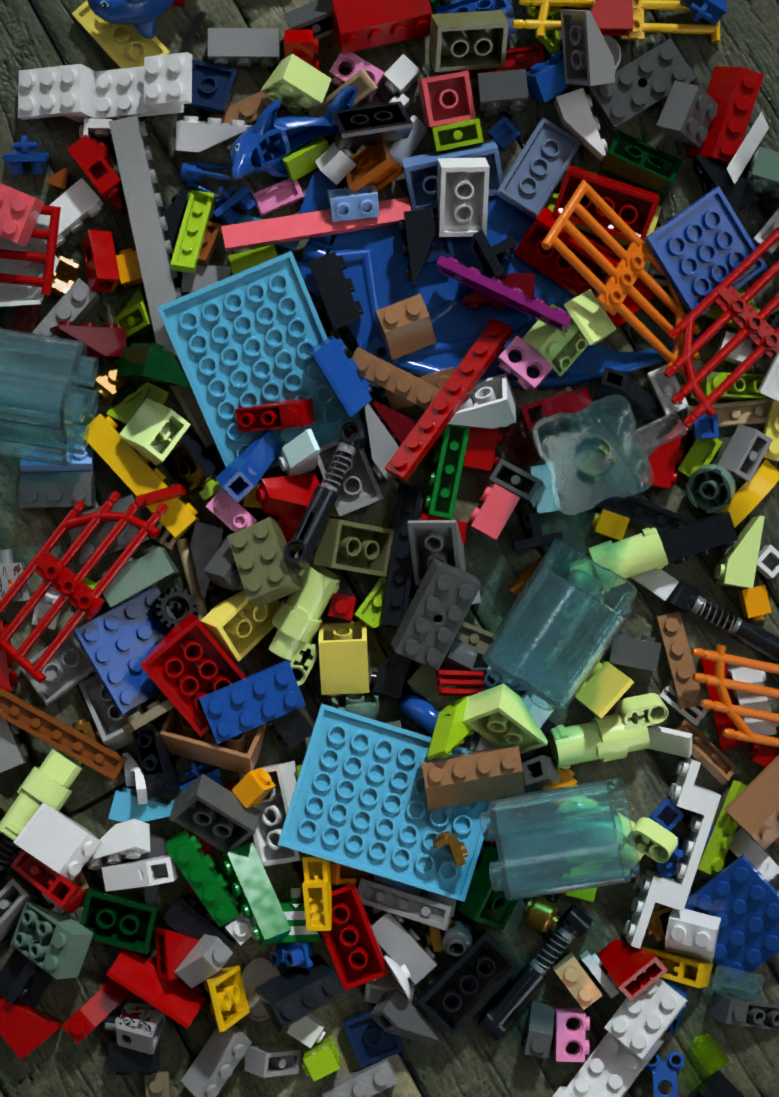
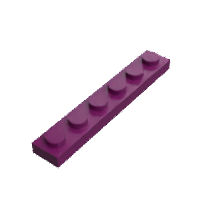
M441 255L436 263L439 273L562 332L567 333L571 326V317L566 311L560 308L553 309L539 298L532 299L525 296L522 290L516 287L511 289L495 277L488 278L474 267L467 268L460 265V261L449 256L446 258Z

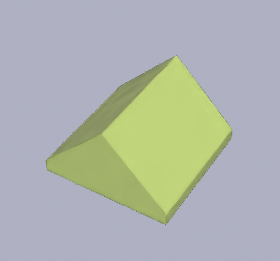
M591 289L564 304L590 345L598 344L616 330V327L600 306Z

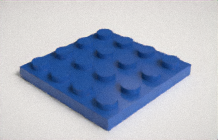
M719 186L710 190L643 239L688 313L756 249ZM760 257L731 286L737 290L767 268L763 258ZM713 303V304H712L704 313H702L698 318H700L702 315H704L706 312H708L710 309H712L714 306H716V304Z
M157 586L146 590L73 631L74 636L120 715L162 692L140 666L141 662L169 633L166 632V628L161 629L159 622L155 623L154 621L155 615L152 616V611L154 610L152 608L153 603L161 594ZM167 605L168 615L176 619L172 611L170 610L169 606Z
M744 854L688 896L684 909L721 918L713 960L734 984L779 952V893Z

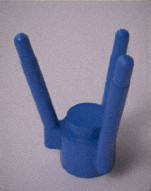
M192 161V163L184 162L180 173V180L187 182L186 187L213 193L196 184V182H201L202 176L231 180V176L203 171V168L232 169L230 164Z

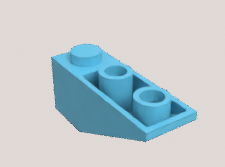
M123 786V789L119 788L115 792L108 819L119 822L132 819L147 822L169 817L175 799H169L168 802L160 800V797L148 798L147 796L148 803L138 805L136 789Z

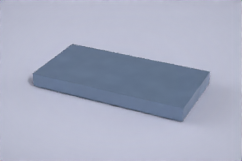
M542 117L495 195L533 219H536L582 142Z

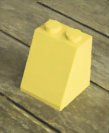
M361 621L322 622L319 627L318 639L321 695L338 696L340 694L360 695L369 693L367 625Z

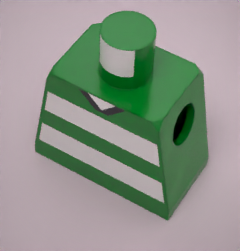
M289 887V900H281L280 905L291 931L288 937L274 943L320 941V931H307L303 887Z

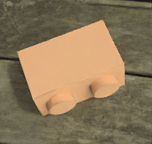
M572 952L552 965L555 973L583 1010L603 996L600 989Z

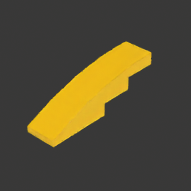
M304 853L302 857L304 871L302 887L307 931H331L332 893L330 861Z

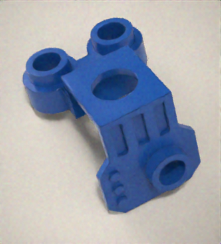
M672 1051L666 1056L665 1061H661L659 1054L656 1052L653 1056L656 1060L655 1064L648 1063L644 1070L650 1072L651 1078H653V1097H678L676 1072H679L684 1067V1056L680 1052ZM677 1057L680 1063L678 1065L673 1064L671 1058ZM661 1081L671 1083L672 1092L669 1095L660 1093L658 1085Z

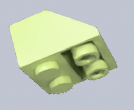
M291 54L281 60L261 91L268 95V98L272 101L276 99L282 101L281 104L286 106L291 113L301 115L322 104L332 79L294 54Z
M553 304L550 306L553 309L559 308ZM572 317L571 326L567 333L538 320L522 338V340L554 366L552 371L560 377L589 345Z
M146 398L118 436L153 464L158 465L165 460L191 424L172 409Z

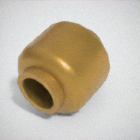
M537 897L535 900L531 898L522 914L525 916V923L541 933L546 932L549 928L553 930L560 919L556 915L558 912L557 906L543 897Z

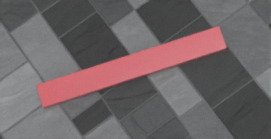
M409 198L378 201L380 215L372 218L333 222L331 209L221 226L225 252L396 225L399 220L403 219L405 211H411Z

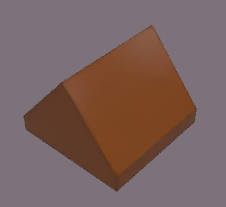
M64 168L46 178V182L52 189L64 193L70 188L72 176Z

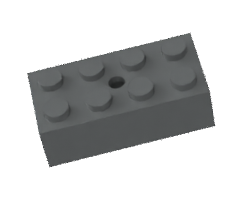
M670 38L617 70L615 82L591 86L587 94L590 95L594 108L612 135L666 102L675 80L693 84L696 78Z
M433 558L391 642L395 653L439 670L481 587L477 577Z

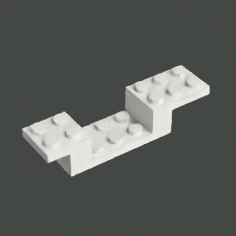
M188 52L144 57V66L94 71L82 64L19 70L18 118L22 120L66 116L80 123L84 122V118L122 119L132 116L184 113V104L192 103V54Z
M684 757L683 761L680 760L676 768L678 777L676 783L671 784L668 796L671 797L670 801L674 805L696 812L695 815L690 817L688 828L690 829L689 836L684 838L680 850H683V858L677 863V870L674 873L675 878H665L657 872L647 869L646 875L642 874L639 880L638 888H641L638 898L634 897L631 905V911H633L631 920H627L624 926L623 934H626V940L631 946L639 949L641 948L655 902L684 911L721 798L720 794L712 790L694 785L701 762L692 758Z
M660 978L632 1001L626 998L604 1027L608 1033L567 1087L560 1086L552 1097H623L663 1044L662 1035L688 1000Z

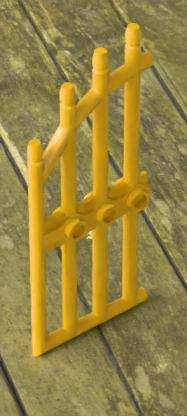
M519 0V4L523 6H540L538 19L513 20L512 27L515 29L536 30L535 37L543 38L545 37V30H562L561 20H547L550 6L590 8L593 0ZM632 0L633 30L627 36H621V39L636 41L644 40V33L710 34L711 42L718 43L721 41L720 20L716 25L712 23L711 25L644 23V9L691 10L680 3V0Z

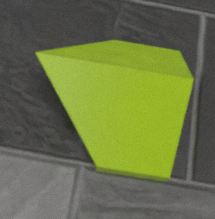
M140 285L121 313L113 318L117 328H126V339L153 330L149 308Z

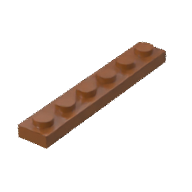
M0 688L1 718L110 779L116 780L128 758Z

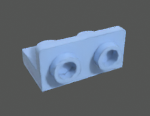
M375 185L364 186L355 193L350 188L327 190L333 222L372 218L380 215L378 193Z

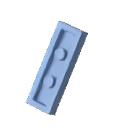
M82 447L22 449L20 469L21 472L93 471L95 452L93 448Z

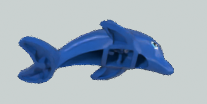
M87 0L93 13L105 22L118 25H133L138 33L147 39L154 38L155 19L175 1Z
M348 86L342 89L336 95L324 116H277L282 101L276 99L265 108L256 123L244 131L231 145L228 156L230 166L232 167V178L240 179L245 175L266 171L275 177L288 178L289 176L282 159L324 135H332L331 111L351 109L358 93V87Z

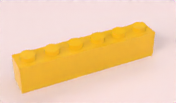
M99 414L79 432L136 496L169 487L163 481L166 479V476L157 467L153 470L148 464L150 460L141 453H137L132 446L118 436L120 433L116 428L119 425L109 415L105 418L102 414ZM180 497L146 506L152 513L156 512V508L161 503H165L168 506L167 512L161 516L160 522L176 539H180L196 524V521H199L195 516L198 511L189 502L185 505Z

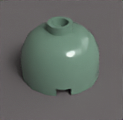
M707 464L698 468L690 475L689 481L686 484L687 497L692 505L696 508L700 507L706 513H718L725 509L734 498L736 484L732 474L723 466L716 464Z
M372 690L371 695L365 693L360 695L340 694L338 698L332 696L331 699L332 707L376 720L379 713V694Z

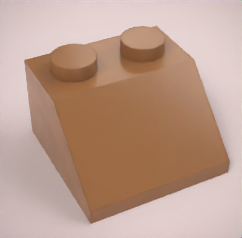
M421 294L375 312L374 318L392 361L437 343L431 319Z

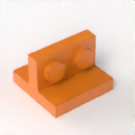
M379 142L372 146H366L352 157L356 166L346 175L348 187L353 193L367 185H375L378 192L404 173V170L389 152L387 142Z

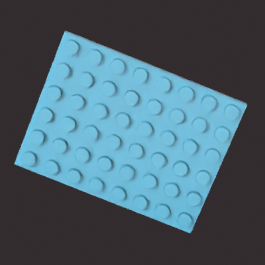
M292 251L157 307L225 467H228L266 431L238 432L236 408L291 399L312 398L315 422L305 427L269 430L284 446L310 428L319 447L340 439L338 433L340 425L350 419L356 420L365 429L358 412L350 417L344 411L308 352L309 349L326 340L327 336ZM281 451L267 470L280 465L278 458L281 456Z
M321 703L278 845L465 902L496 798L428 810L420 762L428 760L427 755L432 737ZM457 746L451 749L453 753L449 756L477 751ZM446 831H450V834L455 833L459 843L464 842L468 853V856L464 857L466 864L459 867L455 865L448 844L435 848L432 841L437 839L436 835Z

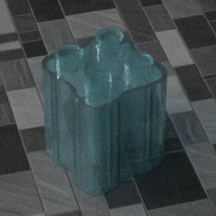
M0 328V456L69 466L73 453L85 454L89 428L82 425L84 417L95 419L99 405V391L89 389V386L93 387L96 381L98 359L87 356L86 342Z
M610 395L593 401L587 408L579 412H560L543 418L535 424L533 438L541 462L547 466L551 473L550 488L557 509L562 515L575 517L593 511L602 502L608 500L623 501L638 496L652 485L654 479L653 471L647 454L640 448L636 440V421L630 403L625 397Z
M555 539L494 631L492 641L483 655L484 661L488 664L486 668L488 674L496 681L505 685H510L513 680L524 685L530 690L528 693L529 699L541 709L552 711L554 707L561 710L567 709L630 617L632 611L630 605L636 597L637 589L628 580L612 570L597 564L575 547L562 540Z
M622 777L495 799L490 801L489 811L481 813L480 823L483 837L486 842H496L499 861L490 862L489 865L491 884L495 892L504 891L508 901L627 883L631 881V878L637 877L640 874L639 858Z

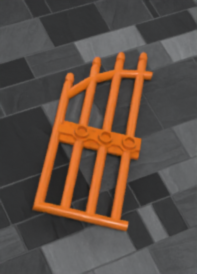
M582 180L541 243V246L545 250H549L553 246L599 293L597 301L600 303V306L612 316L618 312L668 362L667 369L681 355L684 332L680 333V336L673 340L675 343L671 353L622 302L628 294L667 335L674 328L633 286L636 279L639 278L674 313L675 328L688 314L684 311L680 298L646 243L585 180ZM584 194L631 242L627 250L579 203ZM573 212L621 259L616 268L569 221ZM562 229L610 276L606 285L558 238ZM648 260L666 278L670 296L643 269ZM694 322L693 333L697 335L701 332V329L696 322ZM698 352L692 357L694 361L700 359ZM683 366L680 370H677V373L687 381Z
M716 644V651L693 648L691 651L692 656L715 661V676L694 673L692 680L697 683L716 686L721 702H712V700L704 699L701 700L700 706L704 709L726 713L738 728L736 731L730 728L723 729L722 735L730 739L734 738L735 740L779 748V738L753 733L740 717L743 716L779 724V714L733 705L727 689L779 699V689L724 678V663L779 674V665L725 654L726 646Z

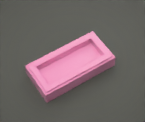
M290 178L252 194L261 217L304 200V194L298 180L293 182Z

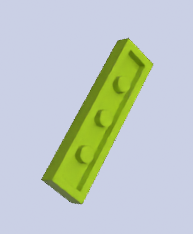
M191 190L170 263L171 270L195 274L215 201L214 193Z
M736 780L732 782L698 866V870L713 877L722 870L725 857L732 846L733 837L739 826L724 810L747 787Z

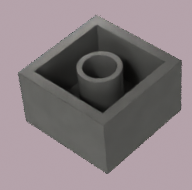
M526 69L478 73L476 81L478 114L492 117L498 115V112H508V114L513 115L525 110L528 101Z
M675 80L656 125L677 143L701 148L703 141L707 138L712 119L717 114L719 104L700 86Z

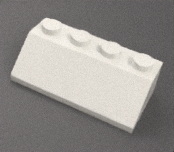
M290 761L261 767L271 776V780L276 787L260 804L254 806L261 810L256 832L253 834L257 853L263 866L301 861L304 856L303 852L278 845L298 780L295 762ZM240 773V777L242 780L245 774Z

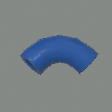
M413 693L403 695L398 703L399 711L433 735L440 710Z

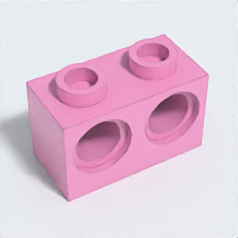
M349 52L339 54L329 70V77L332 79L331 82L339 88L364 68L379 88L384 80V72L356 54ZM342 67H349L352 72L349 75H342L339 70ZM378 88L364 99L370 102Z
M518 335L497 360L500 363L498 366L508 375L512 373L518 378L517 383L525 390L530 388L533 392L554 367ZM516 352L521 356V361L513 363L509 360L508 355ZM536 368L539 371V377L535 379L530 378L527 375V369Z
M222 488L206 505L212 513L234 532L259 522Z
M555 1008L554 1058L556 1062H585V1055H589L590 1045L589 1040H585L586 1031L590 1030V1016H586L583 1008ZM577 1018L579 1020L578 1025L574 1028L567 1027L566 1022L568 1019ZM576 1042L578 1048L574 1052H568L566 1050L567 1044Z

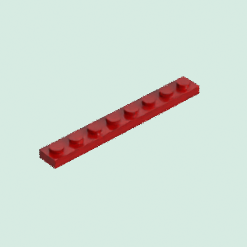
M491 319L385 466L387 473L405 482L409 479L513 334L510 326Z

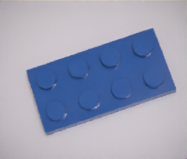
M288 660L198 698L217 744L306 706Z

